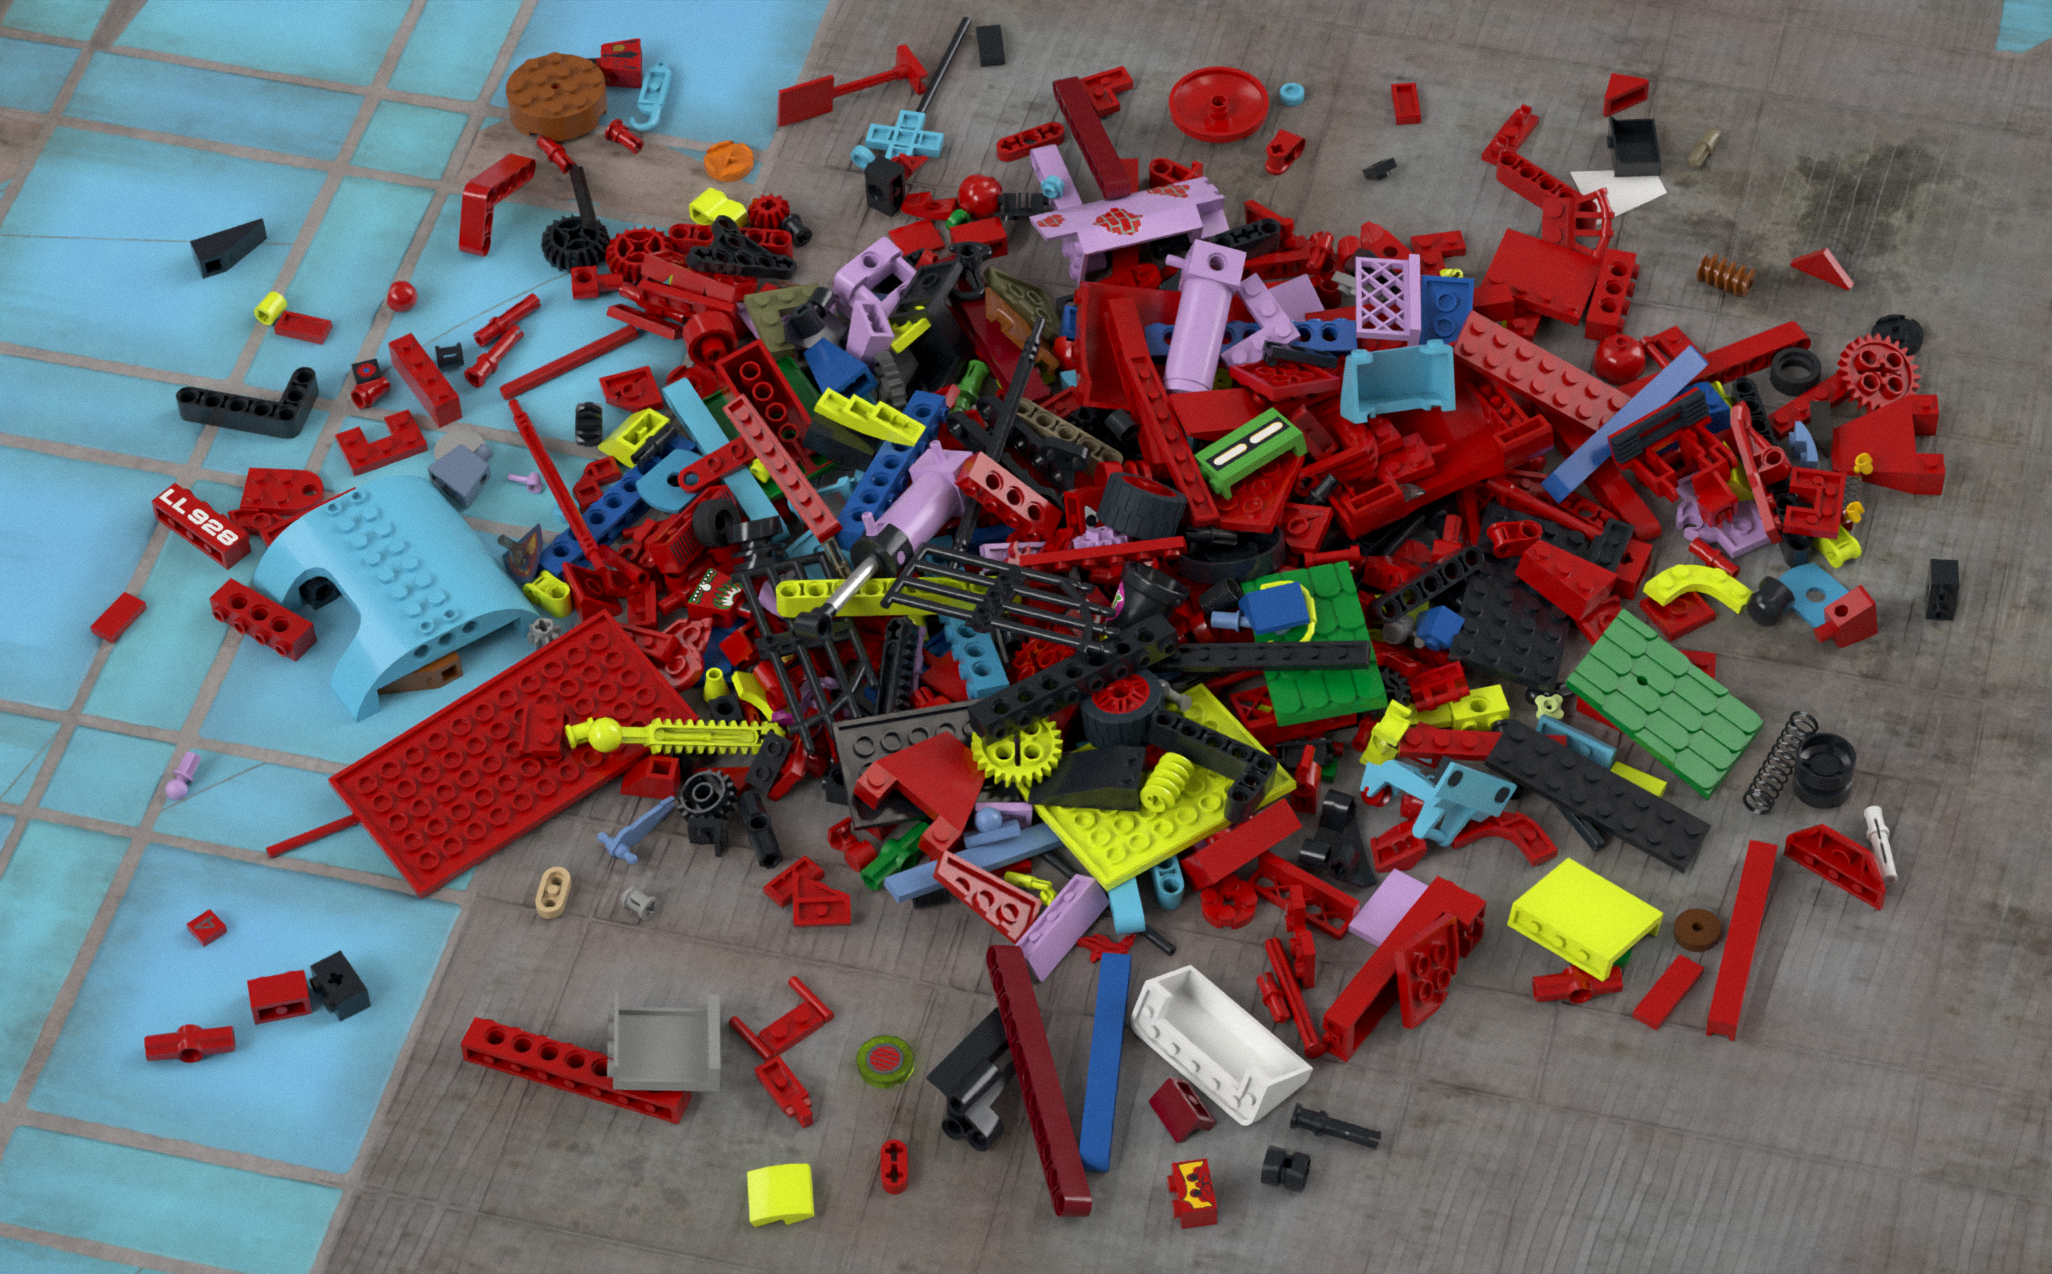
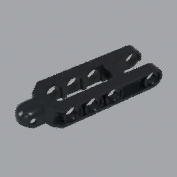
M988 393L976 401L978 414L992 430L985 431L974 419L971 420L962 411L957 410L946 417V425L949 432L973 455L979 451L985 454L1003 402L993 393ZM1016 415L1004 449L1009 446L1013 447L1058 490V494H1056L1053 488H1048L1044 485L1040 486L1029 475L1027 469L1023 470L1011 458L1012 455L1009 452H1002L998 464L1063 512L1061 518L1067 521L1063 492L1075 489V471L1044 461L1039 455L1043 439Z

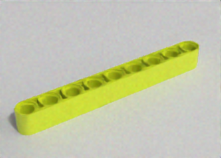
M945 577L918 578L983 595L989 589ZM897 578L869 579L834 617L927 615L936 613L892 603L889 609H884L881 607L880 601ZM846 579L783 581L776 587L777 612L783 617L790 618L797 617L800 612H810L815 607H821ZM905 586L900 592L973 611L977 604ZM1016 595L1012 602L1022 604V597Z

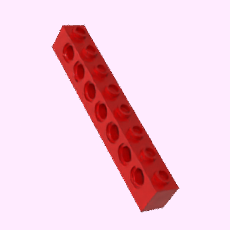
M475 1017L461 1042L464 1061L675 1124H679L692 1098L691 1091L613 1090V1078L605 1076L607 1075L608 1060L613 1059H607V1055H604L602 1052L586 1050L577 1047L573 1043L559 1042L546 1035L532 1034L519 1027L505 1026L492 1019Z

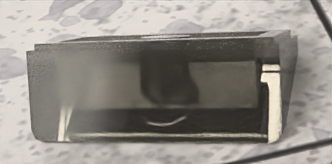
M1810 401L1812 439L1823 456L1830 458L1833 445L1831 403L1829 401Z

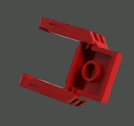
M1340 413L1320 420L1318 422L1344 451L1301 468L1292 487L1299 496L1306 498L1310 494L1309 490L1314 489L1329 472L1341 484L1370 473L1378 465L1377 459L1380 455L1404 446L1402 436L1384 413L1375 414L1376 418L1368 417L1367 422L1357 424L1342 417ZM1306 477H1311V484L1308 487L1301 488L1300 482Z

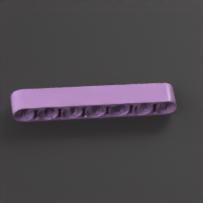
M1056 144L1031 149L1030 158L1040 184L1050 175L1059 177L1065 183L1064 195L1061 198H1049V205L1052 211L1082 205ZM1104 252L1089 255L1086 273L1106 269Z

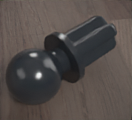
M1565 681L1556 683L1552 695L1528 687L1525 692V699L1528 703L1536 705L1535 699L1539 695L1552 697L1558 694L1563 699L1573 697L1575 693L1566 686Z

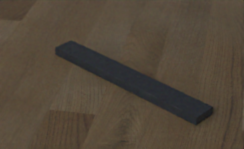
M1369 640L1179 644L1180 651L1148 666L1147 669L1152 673L1369 669L1371 644Z

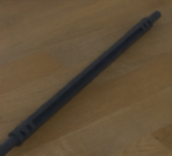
M1042 317L1036 318L1031 335L1025 341L985 455L997 464L1000 461L1041 347L1040 339L1047 322ZM969 497L951 549L966 553L983 505L972 497ZM946 560L947 567L954 569L962 567L963 563Z

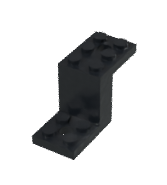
M960 259L920 266L887 318L892 326L894 323H897L899 327L904 326L908 321L916 324L922 318H927L931 324L925 332L907 346L919 363L918 368L905 387L907 395L905 400L907 404L916 390L933 393L953 384L958 379V375L969 361V357L975 349L943 302L948 297L949 291L958 281L959 275L964 269ZM923 306L925 309L916 310L915 307Z

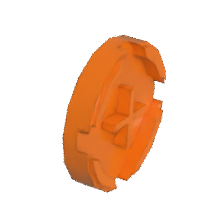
M728 140L718 142L709 147L707 154L704 156L706 173L719 181L732 182L740 180L751 172L754 165V156L751 149L741 142L740 145Z

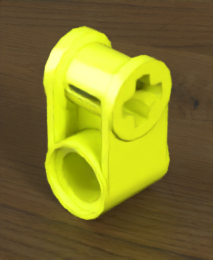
M1839 524L1837 540L1813 537L1814 547L1836 569L1840 568L1843 562L1861 556V547L1858 541L1841 524Z
M542 570L536 580L531 584L527 583L523 586V592L528 600L543 608L552 616L563 618L573 612L574 607L569 586L554 577L549 571Z

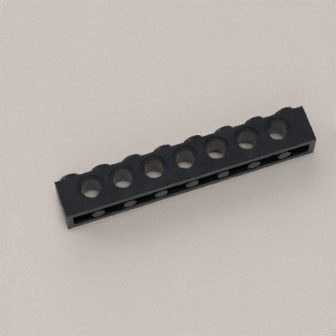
M1159 612L1122 630L1119 638L1108 637L1098 642L1104 644V646L1110 645L1117 648L1118 653L1116 657H1107L1104 654L1099 655L1088 652L1085 658H1080L1074 654L967 707L970 727L986 746L1002 740L1100 691L1102 688H1106L1108 684L1116 680H1122L1180 651L1177 630Z

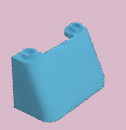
M1441 339L1428 340L1426 345L1373 352L1358 349L1351 351V355L1346 357L1340 400V415L1354 424L1367 422V417L1376 418L1375 414L1419 408L1428 411L1431 408L1439 407V405L1443 412L1456 410L1453 347L1443 344Z

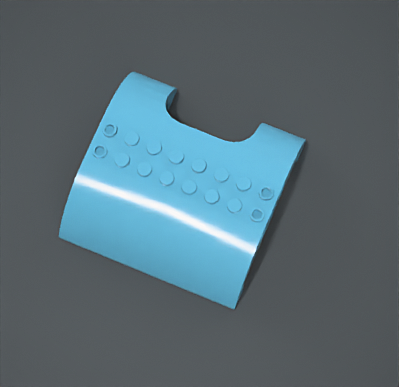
M415 475L388 476L372 481L306 513L288 526L268 547L258 564L252 581L259 594L295 612L303 608L299 587L314 577H327L335 584L361 619L359 630L338 661L330 681V688L357 723L381 711L377 689L510 622L522 637L526 638L527 633L530 632L529 624H533L537 619L543 618L443 492L431 481Z

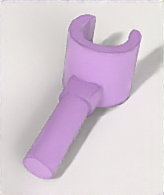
M533 472L529 477L514 474L508 475V480L526 484V489L534 494L541 492L543 483L540 481L541 477L538 473Z

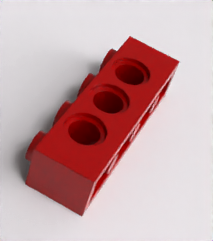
M1606 248L1586 319L1584 338L1602 341L1610 335L1623 334L1625 319L1622 317L1623 315L1628 316L1630 301L1627 299L1628 297L1633 298L1635 282L1632 281L1633 279H1638L1640 264H1636L1637 253Z
M981 451L966 458L954 483L962 489L964 494L981 503L987 511L993 512L1004 520L1006 525L1016 529L1029 542H1045L1051 539L1063 515L1061 510Z
M232 578L209 598L212 614L215 619L233 626L241 634L249 635L259 644L267 645L282 657H288L296 662L317 642L312 622Z

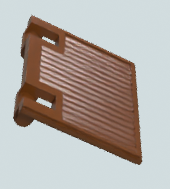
M986 287V318L990 322L996 319L1001 324V331L1022 350L1026 339L1031 335L1033 327L992 289ZM1041 336V347L1035 362L1043 361L1046 364V372L1051 377H1054L1055 369L1060 363L1053 356V345Z

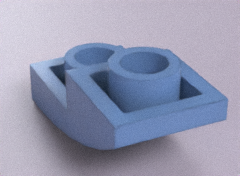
M1795 421L1794 432H1789L1788 448H1793V459H1800V467L1817 469L1818 456L1814 441L1801 421Z

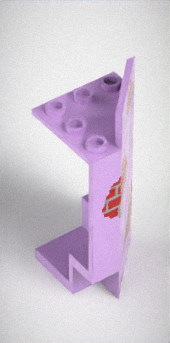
M1206 177L1131 193L1130 196L1106 201L1104 199L1029 217L1031 224L1046 242L1063 239V243H1061L1062 252L1065 258H1069L1071 264L1069 265V274L1072 280H1076L1078 288L1080 287V281L1085 280L1089 255L1184 233L1188 234L1190 243H1193L1195 239H1209L1211 243L1214 235L1230 230L1223 211L1225 197L1223 194L1219 195L1218 189L1213 184L1209 185Z

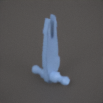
M670 796L660 801L659 805L645 813L629 827H624L617 834L616 838H610L605 832H600L597 835V840L605 844V848L613 858L625 859L630 865L636 864L638 857L630 853L629 848L635 846L663 818L670 814L676 807V804L673 803L676 798Z

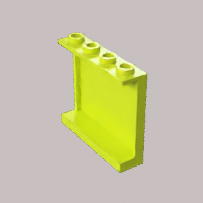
M1567 858L1513 903L1507 925L1603 982L1609 977L1613 963L1647 933L1657 936L1664 913L1574 860Z

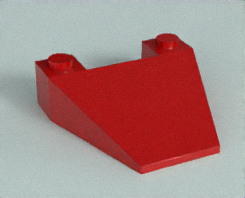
M1910 394L1830 430L1829 442L1832 472L1841 471L1852 464L1856 465L1855 460L1857 456L1862 453H1868L1873 460L1871 463L1873 470L1870 474L1860 472L1862 476L1861 481L1914 495H1942L1945 479L1944 455L1916 453L1915 435H1936L1939 418L1937 395Z
M946 731L874 761L856 781L853 793L875 810L896 788L934 820L931 826L922 834L918 847L930 858L937 860L942 851L947 850L951 852L958 845L985 781L986 769L978 770V762L973 761V752L949 731Z

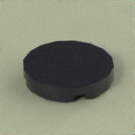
M1900 314L1879 318L1871 330L1872 339L1879 333L1881 340L1890 336L1891 344H1894L1897 340L1900 341L1898 348L1901 350L1907 347L1908 350L1905 353L1907 357L1914 355L1921 349L1924 339L1923 328L1914 319H1905V316Z

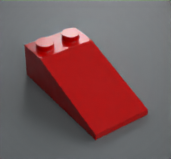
M1248 388L1175 393L1168 396L1187 436L1214 442L1272 408L1267 396L1256 393L1253 389Z

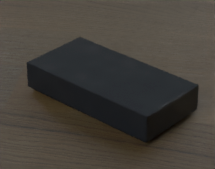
M1001 26L976 27L981 67L1005 65Z

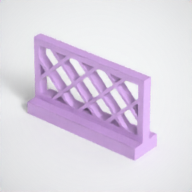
M1409 254L1408 260L1356 257V338L1407 341L1408 347L1418 346L1421 334L1420 255ZM1361 267H1372L1376 271L1369 275ZM1391 268L1402 269V273L1395 277L1388 270ZM1382 275L1389 281L1382 285L1375 279ZM1368 283L1376 289L1370 294L1362 288ZM1395 285L1402 292L1395 295L1388 289ZM1383 294L1389 300L1382 304L1376 297ZM1369 302L1376 309L1368 312L1362 306ZM1396 304L1402 311L1395 314L1389 307ZM1383 313L1390 319L1381 322L1376 316ZM1370 321L1376 328L1362 329V325ZM1396 323L1403 328V331H1393L1389 326Z

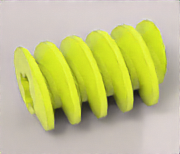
M1169 752L1163 755L1156 765L1154 772L1151 773L1149 780L1146 781L1144 788L1140 791L1139 797L1144 806L1155 813H1162L1165 809L1174 807L1175 800L1180 797V792L1184 790L1185 784L1189 782L1190 776L1194 773L1193 764L1184 756Z

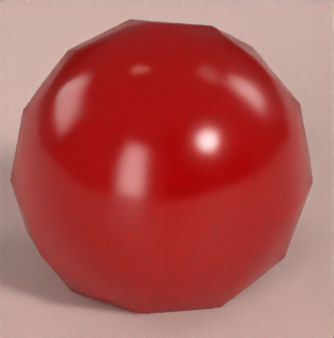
M407 281L392 283L387 297V305L397 313H405L411 310L417 302L418 294L416 289Z

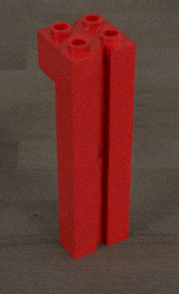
M1437 875L1323 1015V1029L1326 1032L1323 1035L1322 1042L1327 1046L1326 1052L1346 1063L1399 999L1394 950L1446 913L1456 915L1459 956L1466 959L1484 936L1485 922H1483L1482 918L1486 914V901L1477 894L1470 893L1458 887L1454 882L1445 880Z

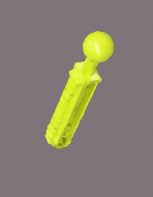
M602 717L590 725L588 739L593 748L604 753L614 751L620 744H643V747H650L652 755L659 753L661 748L664 754H669L672 748L675 754L681 753L682 748H684L686 754L692 753L693 748H695L697 754H702L705 748L708 755L713 754L715 749H717L719 755L724 754L726 749L729 755H734L737 749L740 755H745L749 749L751 756H754L758 753L764 741H758L759 737L767 735L768 730L784 738L786 732L778 726V723H768V721L762 722L760 727L757 721L751 722L750 727H748L746 721H742L738 727L735 720L730 721L728 726H726L724 720L719 721L717 726L714 720H709L705 726L703 720H698L696 725H694L692 719H689L683 725L681 719H677L674 725H672L671 720L666 719L662 725L660 718H656L646 727H621L614 719Z

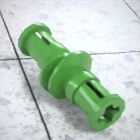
M971 360L968 363V371L965 377L962 378L960 384L956 385L961 390L956 398L957 403L949 413L957 410L967 411L970 410L971 406L976 405L977 399L980 398L977 394L981 389V384L990 373V368L985 363L978 360Z

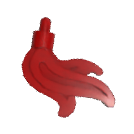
M1132 933L1129 937L1125 936L1120 943H1112L1104 935L1093 934V937L1079 938L1077 946L1092 951L1090 962L1094 964L1097 960H1101L1102 952L1128 954V950L1134 944L1133 940L1136 938V935Z

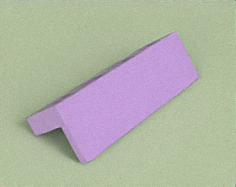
M1075 874L1015 944V946L1021 947L1026 965L1031 968L1038 981L1043 982L1075 945L1077 940L1081 938L1109 905L1108 898L1095 878Z

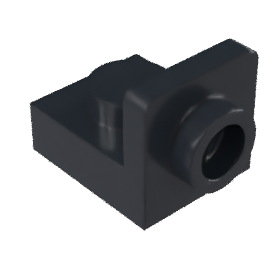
M682 748L681 753L675 754L674 752L672 758L679 759L681 780L686 782L689 777L694 775L695 769L715 763L717 753L714 751L713 754L708 755L704 748L702 754H697L695 748H693L692 753L686 754L684 748Z
M688 818L689 843L699 845L714 844L715 856L722 857L723 847L728 846V830H723L722 819Z

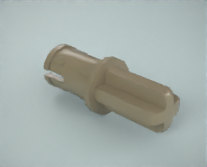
M1709 128L1703 138L1695 143V149L1687 158L1691 168H1699L1704 160L1713 154V148L1722 137L1718 129Z

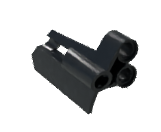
M998 1007L927 1075V1080L946 1096L947 1114L941 1124L944 1133L956 1141L966 1136L969 1144L980 1152L988 1150L1005 1131L1002 1120L990 1108V1105L1016 1074L1013 1060L1002 1071L993 1065L1009 1048Z

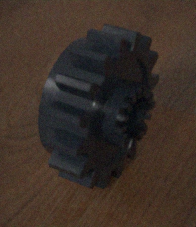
M711 769L703 772L699 771L697 774L689 777L685 784L680 787L681 793L677 796L680 804L677 808L687 823L688 818H722L727 821L726 813L728 811L734 812L735 808L732 803L739 801L735 795L738 789L729 775H724L721 770H718L716 773Z

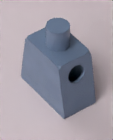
M481 444L474 452L464 445H458L428 467L429 479L459 504L468 509L490 479V468L486 461L493 456V453L484 444Z

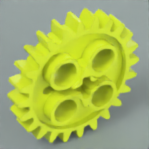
M1049 716L1019 730L1020 766L1015 765L1014 733L986 746L979 736L973 732V742H971L973 761L978 762V770L986 769L985 778H989L992 775L995 776V784H998L1003 779L1007 788L1011 782H1015L1017 789H1020L1021 782L1024 781L1029 787H1032V779L1042 783V774L1050 777L1051 768L1057 769L1058 760L1062 757L1063 740H1060L1061 731L1056 730L1055 721L1048 723ZM1026 732H1033L1035 734L1028 735ZM1034 756L1036 759H1029L1027 757ZM999 757H1007L1008 759L1001 760Z

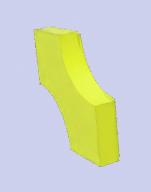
M736 671L731 678L739 698L755 705L764 713L767 720L772 722V713L774 712L767 704L765 691L753 674ZM789 707L782 709L785 710V713H791Z

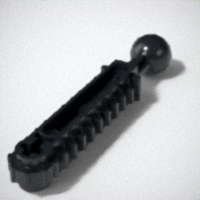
M907 616L895 617L885 627L886 634L884 635L885 641L883 655H881V669L878 676L879 688L877 690L873 716L907 711L909 708L908 702L910 689L912 688L911 680L913 678L912 673L914 659L916 658L915 651L919 637L917 632L919 627Z

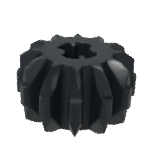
M593 402L578 403L575 415L576 443L585 447L598 446L602 442L603 434L602 406L600 403Z

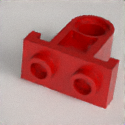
M1156 158L1149 164L1150 189L1204 177L1203 164L1195 160L1192 162V170L1167 158Z

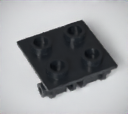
M1003 192V195H998V205H1003V209H999L995 216H1001V220L1006 221L1016 220L1018 216H1027V220L1030 221V216L1050 212V210H1044V206H1049V198L1043 193H1031V208H1029V193H1026L1025 208H1021V193H1018V208H1016V193Z

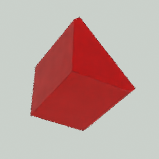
M566 561L562 564L564 583L570 588L573 606L581 622L586 621L604 609L612 617L621 615L623 610L617 598L605 595L602 575H598L596 571Z

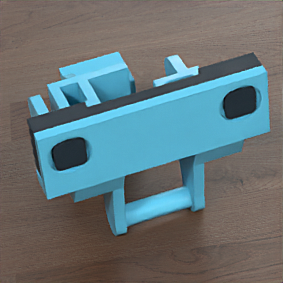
M1443 756L1442 759L1445 761L1439 762L1441 767H1436L1438 772H1433L1432 775L1427 777L1421 774L1420 769L1394 759L1387 760L1382 765L1367 762L1360 790L1362 800L1366 804L1375 807L1385 806L1397 796L1400 789L1423 800L1424 805L1412 829L1413 835L1418 839L1428 838L1434 840L1438 845L1447 847L1470 819L1482 822L1490 815L1499 817L1517 786L1505 777L1476 769ZM1446 813L1440 829H1433L1434 826Z

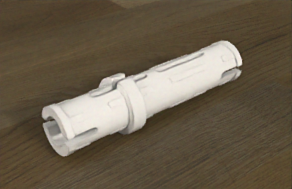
M1871 806L1864 810L1868 827L1866 835L1868 841L1872 843L1874 855L1878 858L1885 886H1890L1898 881L1888 841L1890 833L1888 827L1884 824L1882 809L1879 806Z

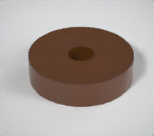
M1699 908L1688 909L1676 918L1674 937L1677 943L1686 950L1705 952L1715 947L1720 939V922L1713 913Z

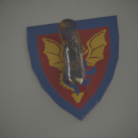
M539 523L518 542L504 534H501L497 540L498 544L508 549L502 555L506 572L511 578L519 582H531L537 570L543 546L542 530Z

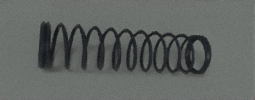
M1796 711L1791 714L1785 728L1780 733L1781 736L1777 738L1776 744L1773 745L1771 752L1767 755V759L1764 760L1762 767L1759 768L1758 775L1754 777L1753 783L1748 787L1749 790L1743 796V803L1753 813L1766 815L1771 811L1772 806L1775 804L1774 799L1779 797V791L1783 790V784L1788 782V776L1792 775V768L1795 767V764L1790 766L1785 760L1776 758L1774 752H1780L1787 759L1795 761L1796 758L1789 752L1780 750L1779 745L1784 744L1791 751L1797 752V747L1785 742L1783 737L1789 736L1792 741L1800 744L1803 740L1790 735L1788 729H1794L1796 733L1804 737L1815 734L1819 727L1812 715L1803 711ZM1796 715L1805 716L1813 722L1815 729L1808 722L1801 719H1793V717ZM1794 721L1807 724L1813 731H1805L1799 728ZM1769 760H1776L1780 765L1790 768V773L1786 774L1782 769L1772 766ZM1770 767L1777 774L1785 776V781L1781 782L1776 776L1766 773L1765 768ZM1766 775L1773 782L1781 784V788L1776 789L1772 784L1762 781L1760 776ZM1756 783H1762L1769 790L1776 791L1777 795L1772 797L1766 791L1758 789ZM1750 795L1756 803L1768 807V809L1765 811L1755 809L1747 802L1746 796ZM1753 795L1759 796L1768 805L1760 803L1753 797Z

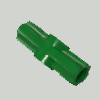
M918 822L898 840L895 838L888 840L882 847L880 855L860 872V878L864 881L866 887L872 891H878L884 886V879L886 877L912 869L917 861V857L923 853L918 847L920 838L930 825L926 822Z

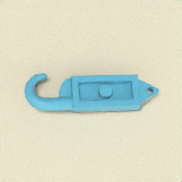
M663 59L652 68H647L638 99V109L641 113L650 115V118L645 124H637L634 121V117H630L629 124L637 131H650L659 123L672 79L671 70H668Z

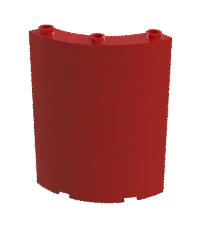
M1080 281V287L1076 288L1074 292V304L1078 305L1075 345L1071 349V360L1075 361L1076 398H1080L1083 406L1116 410L1123 408L1126 411H1130L1103 319V313L1110 312L1107 304L1108 299L1133 297L1144 333L1145 326H1149L1152 323L1175 325L1182 292ZM1232 297L1226 324L1231 321L1255 323V319L1240 298ZM1223 338L1222 344L1230 343L1228 339ZM1172 339L1166 340V344L1170 345ZM1223 363L1217 364V369L1228 370ZM1154 365L1162 382L1166 365ZM1232 378L1233 383L1231 385V389H1252L1248 386L1239 384V381Z

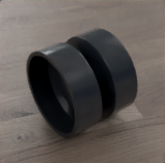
M1816 733L1806 737L1797 748L1792 779V788L1798 799L1808 806L1819 809H1830L1843 804L1849 798L1852 789L1856 765V752L1853 746L1843 737L1832 733Z

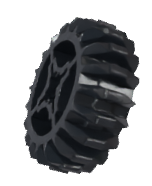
M573 214L568 218L562 216L560 221L553 220L552 225L546 226V232H543L541 247L546 262H549L551 267H557L559 272L566 269L569 274L572 267L595 265L599 267V263L605 261L607 246L610 243V236L606 226L602 225L600 219H598V225L594 226V231L584 229L581 217L574 216Z

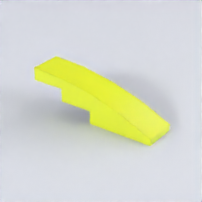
M830 388L826 389L814 408L815 412L863 434L912 447L915 446L926 429V426L882 401H879L877 406H874L855 394L849 400Z

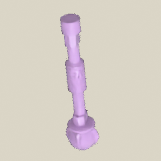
M918 626L917 632L919 637L916 644V658L914 659L910 695L918 689L919 676L922 674L924 657L922 655L924 636H926V627ZM908 702L909 708L907 710H913Z

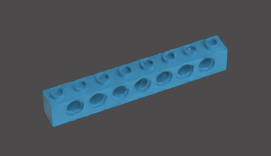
M950 534L931 538L928 543L951 549L953 539ZM928 554L923 560L946 567L948 565L947 559ZM963 565L962 567L958 568L959 570L965 571ZM923 572V578H925V577H941V576H937V575H933V574H929V573ZM937 614L939 623H944L945 625L944 634L946 641L952 643L954 661H959L958 668L961 680H966L967 682L966 691L969 700L986 698L1009 687L1007 676L990 633L982 634L975 632L973 628L965 626L966 621Z

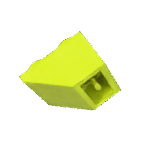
M651 408L634 413L598 445V449L609 456L613 455L614 459L633 468L635 465L632 463L630 456L645 444V440L649 436H654L666 423L670 424V419Z

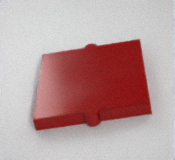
M924 219L888 231L892 242L903 251L902 257L921 248H928L934 252L945 249V244L940 237V231L935 229L930 219Z

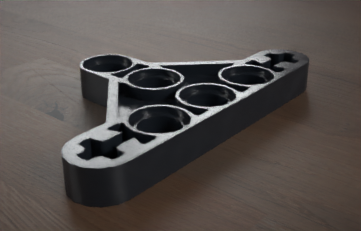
M718 215L711 226V231L715 237L713 242L708 247H691L685 258L688 266L696 271L781 280L791 279L798 267L791 257L772 254L743 235L735 221L725 215Z

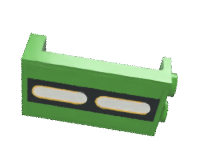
M1272 407L1194 455V458L1204 481L1210 484L1216 494L1220 493L1228 500L1232 498L1230 490L1232 484L1288 450L1301 457L1307 453L1303 433Z

